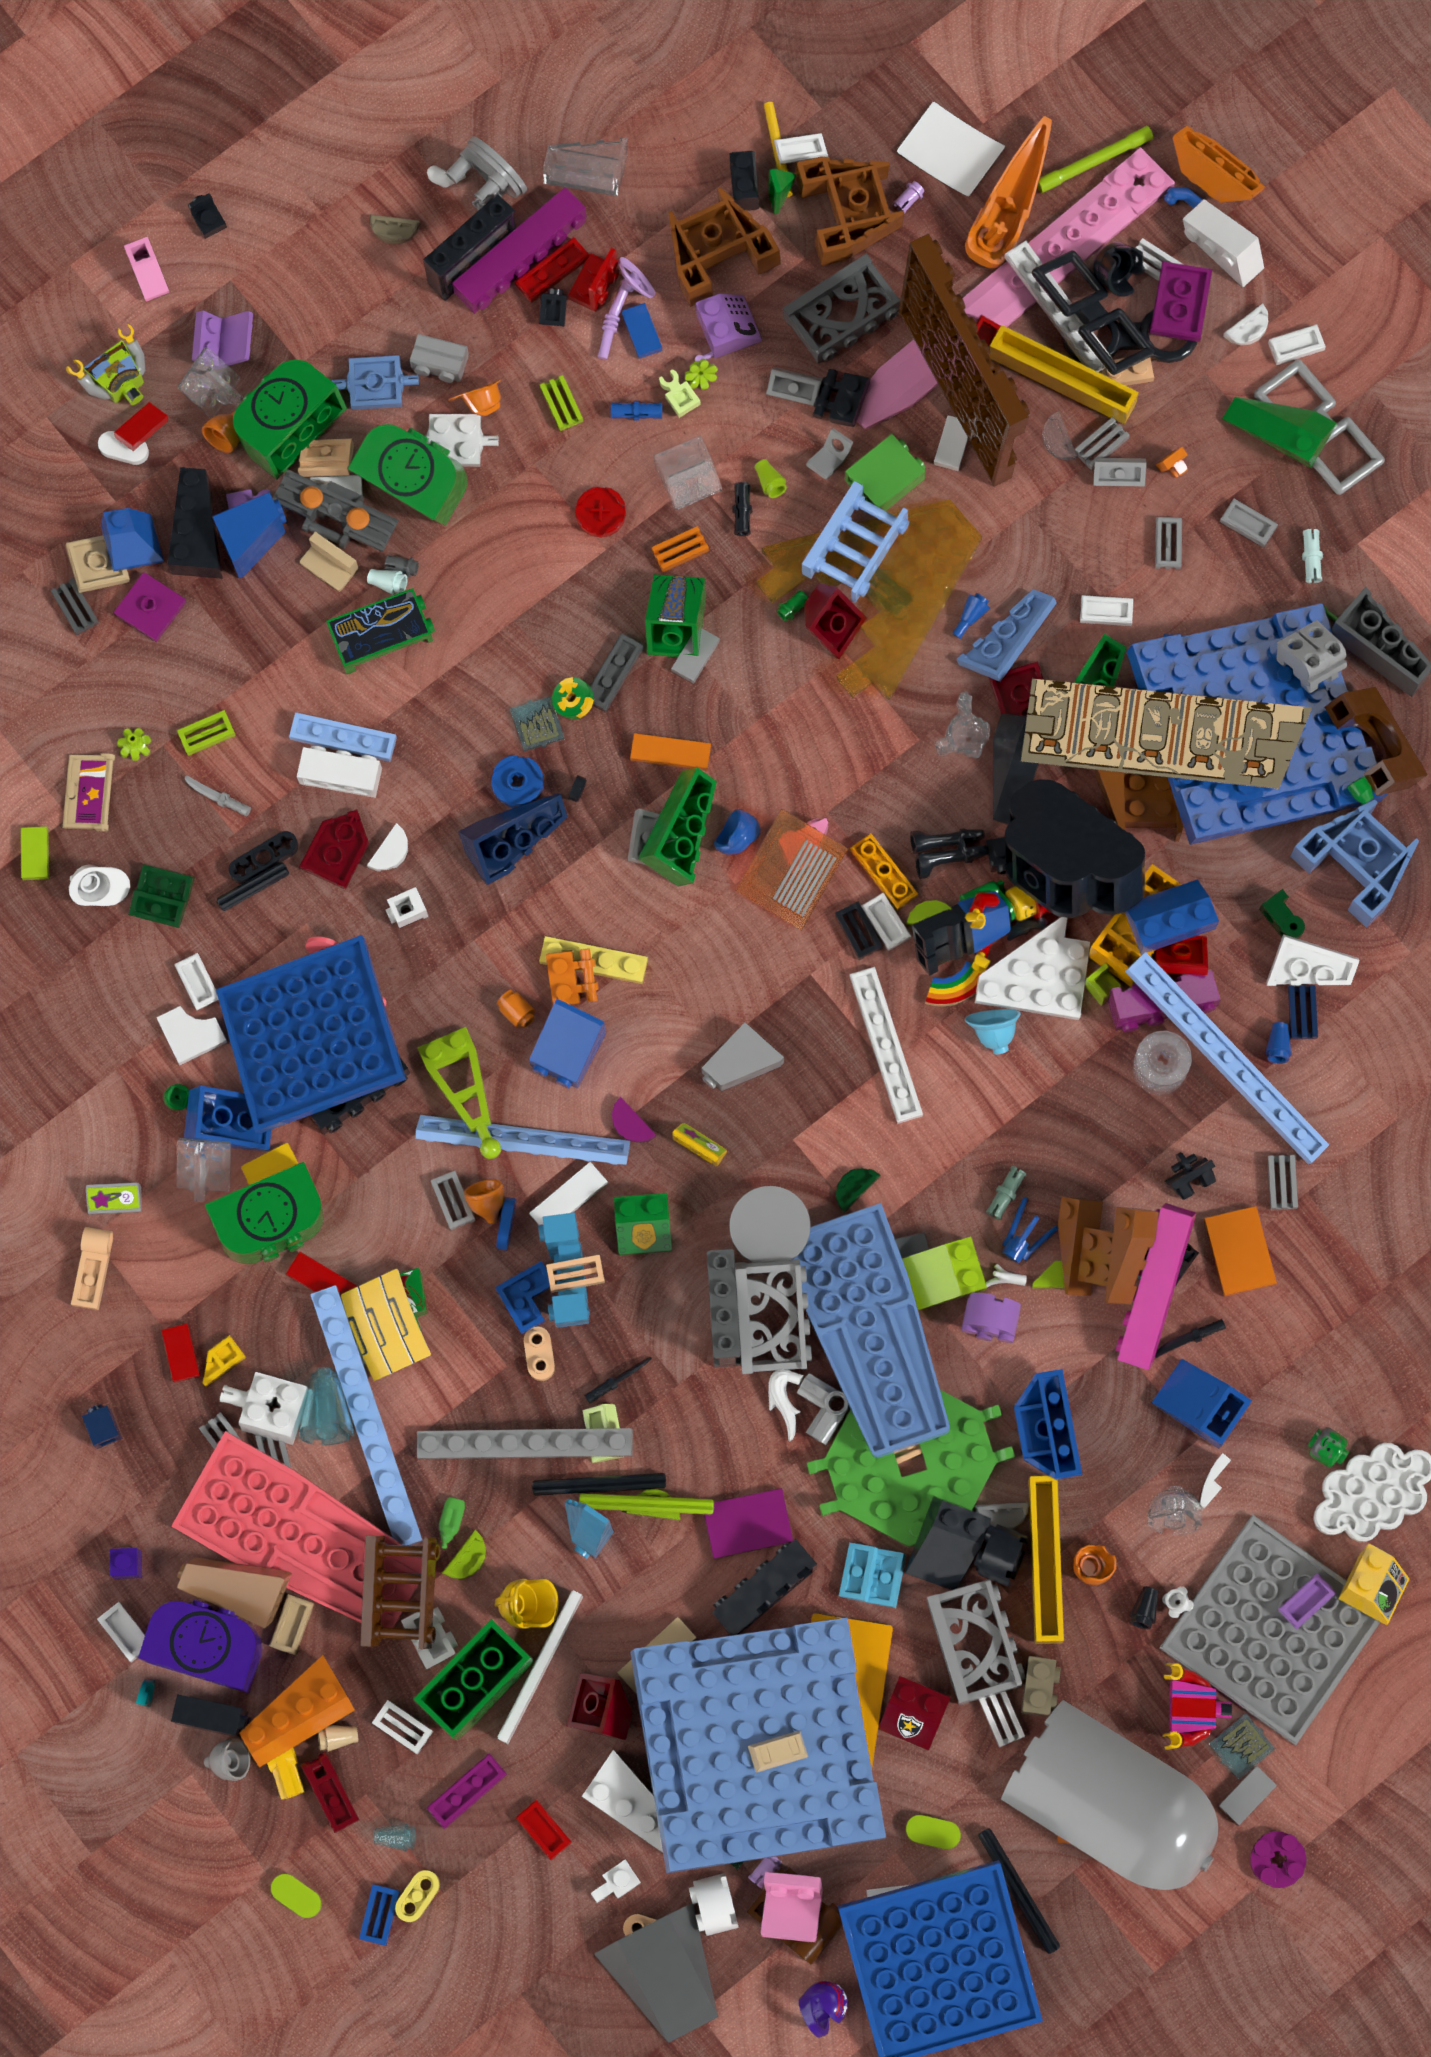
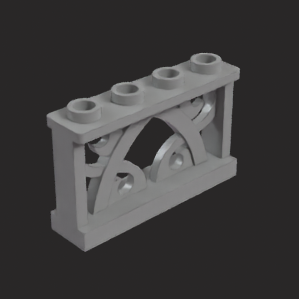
M799 1259L735 1263L742 1374L782 1369H807V1361H812L811 1345H805V1335H810L809 1318L804 1319L803 1309H808L807 1292L802 1293V1283L807 1282L806 1266H800ZM770 1272L766 1282L747 1278V1274ZM780 1272H787L792 1276L793 1283L788 1288L784 1287L782 1283L785 1278H783L774 1287L772 1286L773 1278ZM760 1292L764 1293L760 1304L756 1305L751 1302L752 1296L756 1295L760 1299ZM795 1292H796L797 1307H796V1306L794 1305V1303L788 1298L789 1296L793 1295ZM769 1296L779 1302L789 1313L786 1322L773 1336L766 1325L749 1318V1315L756 1314L765 1308L769 1301ZM797 1321L799 1337L791 1333ZM756 1330H762L767 1340L764 1341L763 1336L755 1339L753 1333ZM790 1342L795 1343L797 1352L791 1358L782 1357L776 1350V1346L780 1344L784 1351L789 1352L786 1347L787 1344ZM770 1350L775 1358L773 1360L752 1361L753 1357Z
M990 1579L942 1594L929 1596L926 1600L958 1706L1022 1687L1021 1680L1026 1679L1022 1664H1016L1013 1655L1017 1653L1014 1638H1008L1005 1627L1009 1626L1006 1612L1005 1610H999L997 1601L1001 1600L998 1586L997 1584L992 1585ZM974 1594H981L987 1599L988 1606L985 1610H981L978 1608L977 1601L973 1606V1612L967 1611L969 1598ZM963 1596L962 1609L941 1607L940 1603ZM992 1612L997 1627L986 1619ZM958 1619L962 1620L961 1632L958 1634L952 1633L950 1626L957 1624L959 1627ZM968 1622L979 1626L993 1637L990 1648L981 1663L972 1653L963 1650L955 1651L953 1647L966 1635ZM1001 1642L1006 1657L997 1656ZM968 1658L972 1660L977 1668L973 1671V1667L970 1664L968 1669H964L961 1666V1661ZM1000 1664H1004L1009 1670L1007 1680L998 1683L990 1679L986 1671L990 1668L994 1674L1001 1675L997 1671V1667ZM981 1677L990 1686L989 1688L969 1694L966 1689Z

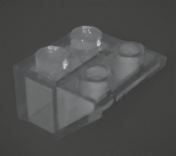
M701 435L654 455L655 468L675 510L722 491L715 466Z

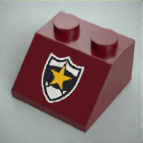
M899 1676L878 1730L929 1751L951 1697Z

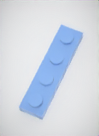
M295 712L289 738L290 740L347 751L361 756L370 755L379 760L391 762L397 736L391 733Z

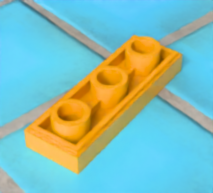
M871 833L850 848L851 853L897 911L918 896L917 891ZM886 868L889 872L882 874L879 870Z

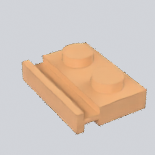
M352 439L313 440L309 444V448L307 449L306 447L300 453L299 475L303 477L350 475L348 467L352 462L354 449Z

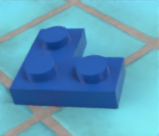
M540 1261L495 1287L522 1335L533 1327H537L545 1322L533 1301L534 1297L550 1289L547 1269L543 1262Z

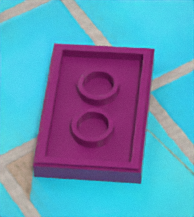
M1162 261L1150 334L1200 342L1213 269Z
M782 1488L715 1502L713 1514H704L714 1559L784 1545L787 1542L791 1543L793 1541Z

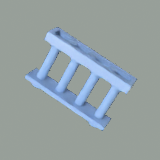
M854 481L803 561L802 574L810 579L815 572L819 573L821 571L852 588L851 601L856 603L860 596L864 597L870 587V579L899 533L903 535L910 523L908 520V510L903 507L898 517L866 501L863 496V486ZM861 509L891 525L886 536L883 538L852 521L850 516L854 510L858 511ZM848 530L878 546V549L873 557L869 558L839 542L837 537L840 532ZM834 550L864 566L865 569L859 579L826 563L824 557L828 551L832 552Z

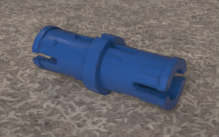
M634 400V403L611 402V419L628 418L634 419V421L646 418L662 419V403H639L637 400Z

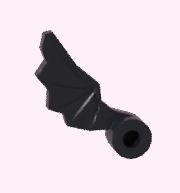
M1041 917L1039 920L1037 919L1036 922L1031 919L1017 921L1016 925L1010 927L1011 932L1008 934L1007 940L1011 941L1018 936L1028 934L1032 929L1042 931L1049 926L1048 921L1044 917Z

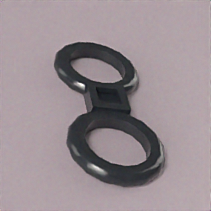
M1154 309L1147 313L1141 322H1133L1153 347L1155 353L1151 358L1158 362L1174 363L1182 361L1191 355L1197 346L1196 341L1187 340L1185 345L1176 351L1167 352L1156 348L1150 341L1148 334ZM1117 320L1107 324L1111 331L1112 340L1106 351L1111 357H1114L1118 350H1141ZM1062 337L1065 350L1072 358L1081 363V361L1075 355V353L1067 344L1065 339Z

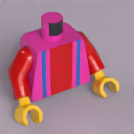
M1166 1663V1666L1171 1667L1172 1674L1164 1675V1678L1172 1681L1170 1682L1169 1733H1164L1163 1737L1168 1736L1171 1744L1164 1746V1748L1170 1750L1178 1747L1194 1746L1209 1737L1211 1730L1216 1728V1718H1232V1702L1216 1701V1689L1211 1688L1210 1682L1196 1672L1182 1668L1177 1663Z

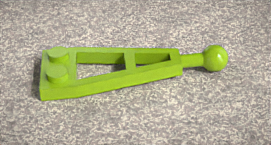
M461 1028L417 1047L428 1074L471 1132H478L482 1141L480 1145L482 1156L487 1159L498 1157L501 1152V1144L498 1140L491 1137L487 1126L491 1125V1119L478 1054L467 1028ZM469 1056L475 1085L453 1093L437 1070ZM478 1096L481 1116L472 1119L461 1103Z

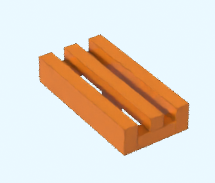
M698 526L652 547V552L662 572L709 551V547L703 535H701ZM696 536V538L660 554V552ZM700 543V547L664 563V559Z

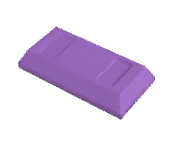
M1317 1572L1278 1610L1297 1630L1331 1599L1336 1592Z

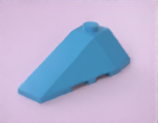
M567 1499L565 1507L571 1540L576 1545L574 1551L586 1559L589 1556L596 1559L614 1532L609 1519L587 1504Z

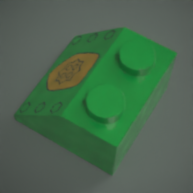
M667 1193L614 1197L619 1256L672 1251Z

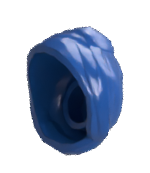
M742 809L734 810L726 821L723 830L715 839L714 847L726 855L742 853L761 834L758 819Z

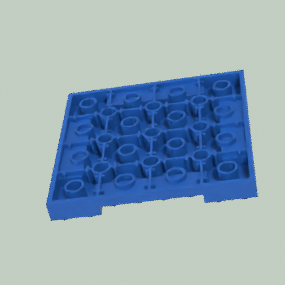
M1323 603L1275 613L1271 618L1181 637V634L1134 643L1126 651L1139 690L1312 708L1279 789L1168 777L1190 845L1362 806L1361 803L1352 797L1347 786L1364 776L1366 771L1377 764L1372 747H1366L1359 727L1350 726L1337 729L1324 708L1339 695L1348 692L1341 671H1339L1338 678L1333 681L1324 680L1318 684L1317 690L1308 693L1301 686V680L1293 674V668L1288 664L1283 666L1277 661V642L1294 632L1298 633V630L1318 620L1332 633ZM1313 631L1309 633V636L1313 637ZM1290 643L1288 647L1292 649L1293 643ZM1373 791L1374 798L1369 802L1373 800L1381 802L1388 794L1376 796Z

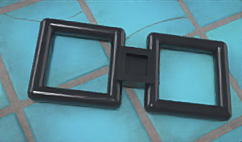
M1071 250L1032 270V276L1063 315L1069 317L1076 314L1084 325L1079 327V335L1110 374L1116 375L1154 355L1153 347L1121 308L1107 312L1099 301L1107 298L1108 291L1076 251ZM1071 262L1095 292L1069 305L1045 274ZM1115 320L1119 321L1141 349V351L1117 363L1112 360L1091 333Z

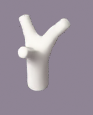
M996 1264L994 1268L997 1271L993 1272V1275L996 1277L986 1282L987 1287L1001 1283L1025 1286L1027 1275L1007 1272Z

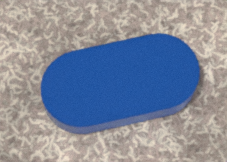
M507 1197L504 1201L496 1248L499 1250L507 1251L509 1247L516 1211V1198Z

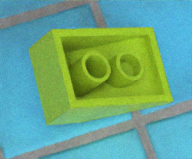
M972 1237L947 1243L902 1259L918 1311L987 1289Z

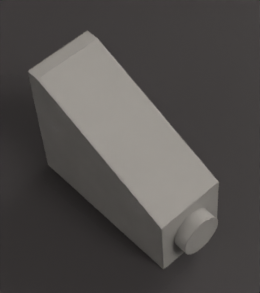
M744 1022L702 1067V1074L704 1075L702 1079L712 1089L717 1087L723 1091L781 1067L784 1063V1057Z

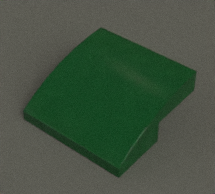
M143 864L128 915L180 928L195 877Z

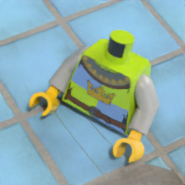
M127 323L130 328L128 335H122L119 327L117 330L119 336L126 339V343L121 340L84 368L82 362L73 360L77 364L78 370L73 372L69 366H66V371L70 375H76L78 377L77 381L91 396L103 400L111 399L114 403H118L123 398H126L131 405H136L143 399V395L138 388L144 383L142 375L145 373V356L137 339L133 338V327Z

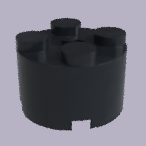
M999 1524L996 1526L990 1525L984 1539L987 1541L985 1550L978 1552L974 1565L977 1566L976 1571H978L979 1576L1010 1587V1579H1015L1026 1552L1021 1550L1023 1543L1028 1544L1029 1536Z

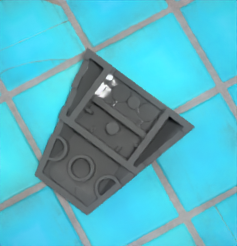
M693 1903L656 1920L594 1953L668 2043L718 2017Z

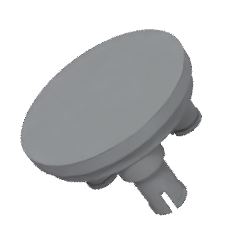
M472 136L467 141L468 145L461 151L460 157L445 171V174L456 184L470 168H475L481 174L486 183L474 194L476 199L472 204L477 210H480L497 194L502 197L506 193L513 198H517L527 191L525 183L516 171L495 150L475 136Z
M776 1186L759 1187L746 1193L735 1205L730 1217V1235L737 1251L752 1263L793 1260L803 1251L808 1242L810 1218L803 1202L791 1191Z

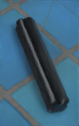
M280 862L219 896L217 903L223 911H226L289 875V871L286 865Z

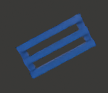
M372 1885L359 1940L387 1946L400 1891ZM377 1892H382L372 1936H367ZM390 1894L393 1896L382 1939H379L377 1937L387 1897Z

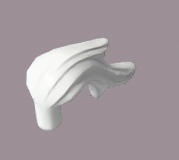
M788 1369L775 1370L769 1380V1410L771 1411L776 1407L781 1412L787 1426L788 1440L790 1442L793 1440L796 1432L795 1414L801 1411L797 1410L790 1403L786 1392L787 1382L801 1385L804 1376Z

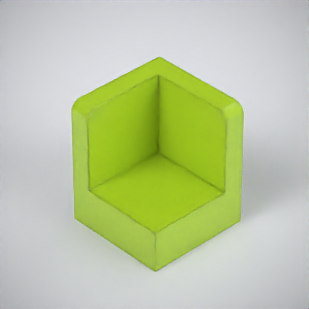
M1107 963L1086 979L1084 986L1101 1006L1108 1001L1112 988H1122L1108 972L1109 966Z

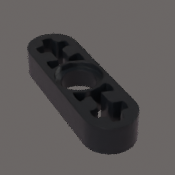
M282 831L233 860L229 865V874L232 880L242 884L293 856L299 846L296 836L289 831ZM283 839H286L287 841L292 840V842H290V849H286L285 847L278 849L282 846L281 841ZM274 845L275 849H278L279 856L276 857L270 846ZM262 851H267L271 854V859L266 864H260L256 860L257 855ZM250 858L257 868L256 870H253L252 866L248 867L250 865L248 861ZM241 865L242 868L248 867L245 870V876L235 875L238 872V866Z

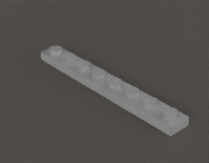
M632 1428L417 1431L418 1459L633 1457Z

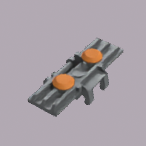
M288 469L272 498L273 500L278 499L282 507L306 517L302 531L317 532L322 537L339 544V548L342 549L346 548L352 538L383 552L399 522L398 519L365 505L364 497L361 494L332 481L327 485L316 483ZM326 515L339 521L342 528H344V535L315 523L316 517L324 519Z

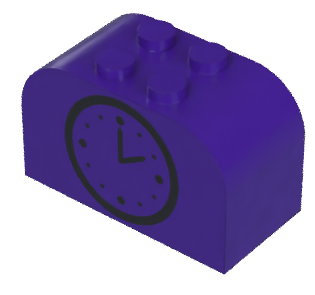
M193 1600L192 1604L181 1601L168 1602L154 1612L150 1619L138 1659L152 1665L250 1694L262 1656V1641L253 1627L238 1619V1616L233 1611L219 1607L218 1612L212 1611V1606L197 1600Z

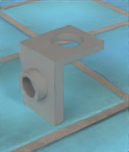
M832 428L823 448L808 460L806 466L824 479L829 478L844 464L853 441ZM833 439L840 440L844 445V450L836 449L833 445Z

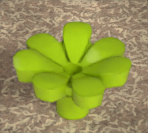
M701 359L692 363L689 366L690 371L685 372V380L690 381L689 385L692 389L697 388L700 384L701 389L706 390L709 388L708 381H716L717 375L715 372L718 369L714 364H709L707 359Z
M137 728L134 733L130 729L123 731L125 738H120L117 741V746L122 748L120 755L123 758H127L131 754V759L138 761L140 753L144 756L149 755L150 750L146 745L151 743V738L148 735L143 736L144 731Z

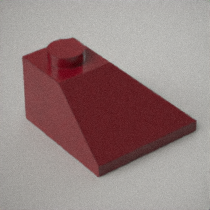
M818 583L804 603L806 629L836 659H840L867 617L838 587Z
M580 1673L567 1727L626 1740L633 1713L620 1680Z

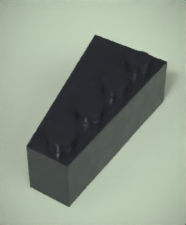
M180 467L168 557V566L172 575L223 579L217 530L213 519L214 508L211 485L206 469Z

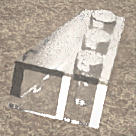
M628 137L620 138V141L604 143V140H597L596 144L581 145L580 142L548 145L543 165L544 184L618 196L628 157Z

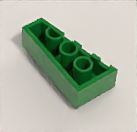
M1104 634L1073 683L1114 687L1127 647Z
M698 767L681 771L638 858L678 887L694 883L696 875L694 874L695 864L699 862L701 853L699 851L700 842L706 832V827L704 826L706 816L710 813L717 784L715 779Z

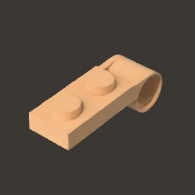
M90 1227L84 1228L81 1239L82 1253L71 1301L72 1306L99 1310L112 1248L113 1231Z

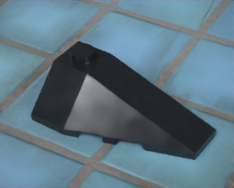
M1001 714L993 737V820L1008 825L1010 823L1009 803L1012 795L1027 783L1034 781L1040 763L1021 761L1027 716Z

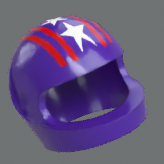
M832 1981L815 1982L798 2000L806 2025L818 2038L828 2034L830 2017L835 2022L840 2023L848 2010V1999L845 1991Z

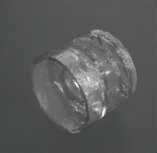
M1156 1031L1146 1036L1139 1044L1132 1064L1133 1075L1138 1085L1147 1092L1156 1095L1169 1094L1177 1090L1185 1081L1192 1063L1191 1050L1187 1042L1178 1034L1169 1031ZM1160 1055H1162L1164 1059H1168L1166 1065H1164L1162 1061H1158Z

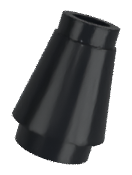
M1147 1586L1142 1588L1129 1614L1131 1617L1130 1623L1133 1626L1148 1630L1151 1629L1152 1624H1155L1158 1590Z

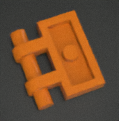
M590 948L581 949V960L574 961L573 950L546 954L553 1005L556 999L569 1005L580 1003L579 993L586 992L587 1002L598 1001L596 993L599 990L598 982H595L593 972L595 961L594 958H591ZM576 969H583L584 983L582 984L577 982Z

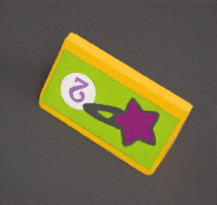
M685 1123L679 1125L672 1133L674 1141L715 1167L719 1165L727 1153L725 1148Z

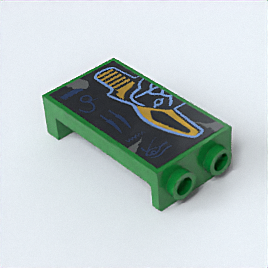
M411 588L326 621L347 675L356 672L355 666L425 639H427L428 643L433 641L431 633L435 632L431 618L425 619L422 610H425L426 606L421 594L416 596L414 589Z

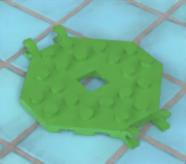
M940 1390L950 1431L946 1435L919 1444L927 1470L901 1477L894 1453L880 1458L872 1456L856 1419L850 1410L826 1457L807 1463L809 1475L828 1470L837 1500L820 1504L822 1517L842 1511L871 1528L897 1540L899 1543L911 1547L916 1544L933 1496L972 1510L994 1466L997 1463L1014 1459L1015 1457L1012 1446L993 1452L984 1422L1002 1416L999 1405L979 1411Z

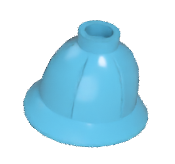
M1015 1009L987 1010L966 1016L965 1022L975 1029L980 1042L986 1048L992 1049L993 1054L997 1055L1009 1050L1008 1044L1015 1035L1016 1021L1021 1013Z

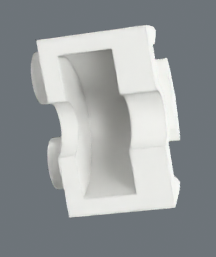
M438 1607L433 1611V1627L436 1629V1639L432 1644V1648L418 1649L419 1640H412L426 1669L456 1654L454 1648L458 1646L451 1631L448 1633L444 1631L441 1623L445 1622V1619ZM416 1612L401 1620L404 1628L419 1629L420 1612Z
M723 1873L693 1881L694 1887H690L689 1892L692 1903H698L701 1914L696 1915L699 1931L705 1930L706 1936L739 1928L726 1874Z

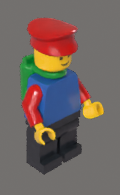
M1003 880L998 882L990 881L960 895V902L951 906V909L912 924L916 959L930 976L938 972L939 965L949 960L960 959L965 953L967 955L975 953L976 956L971 967L982 974L990 963L987 956L991 945L1010 932L1011 921L1014 919L1023 921L1031 916L1039 920L1044 913L1051 912L1017 886L1006 890V888L1004 889L1005 883Z

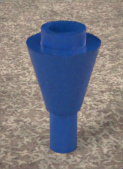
M976 593L974 596L969 594L960 618L961 621L952 634L961 639L968 627L972 626L991 609L987 605L989 600L979 593Z

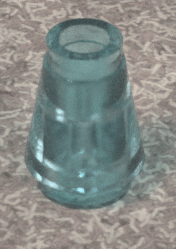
M409 1824L375 1828V1845L405 1852L408 1849H414L416 1843L415 1827H409Z

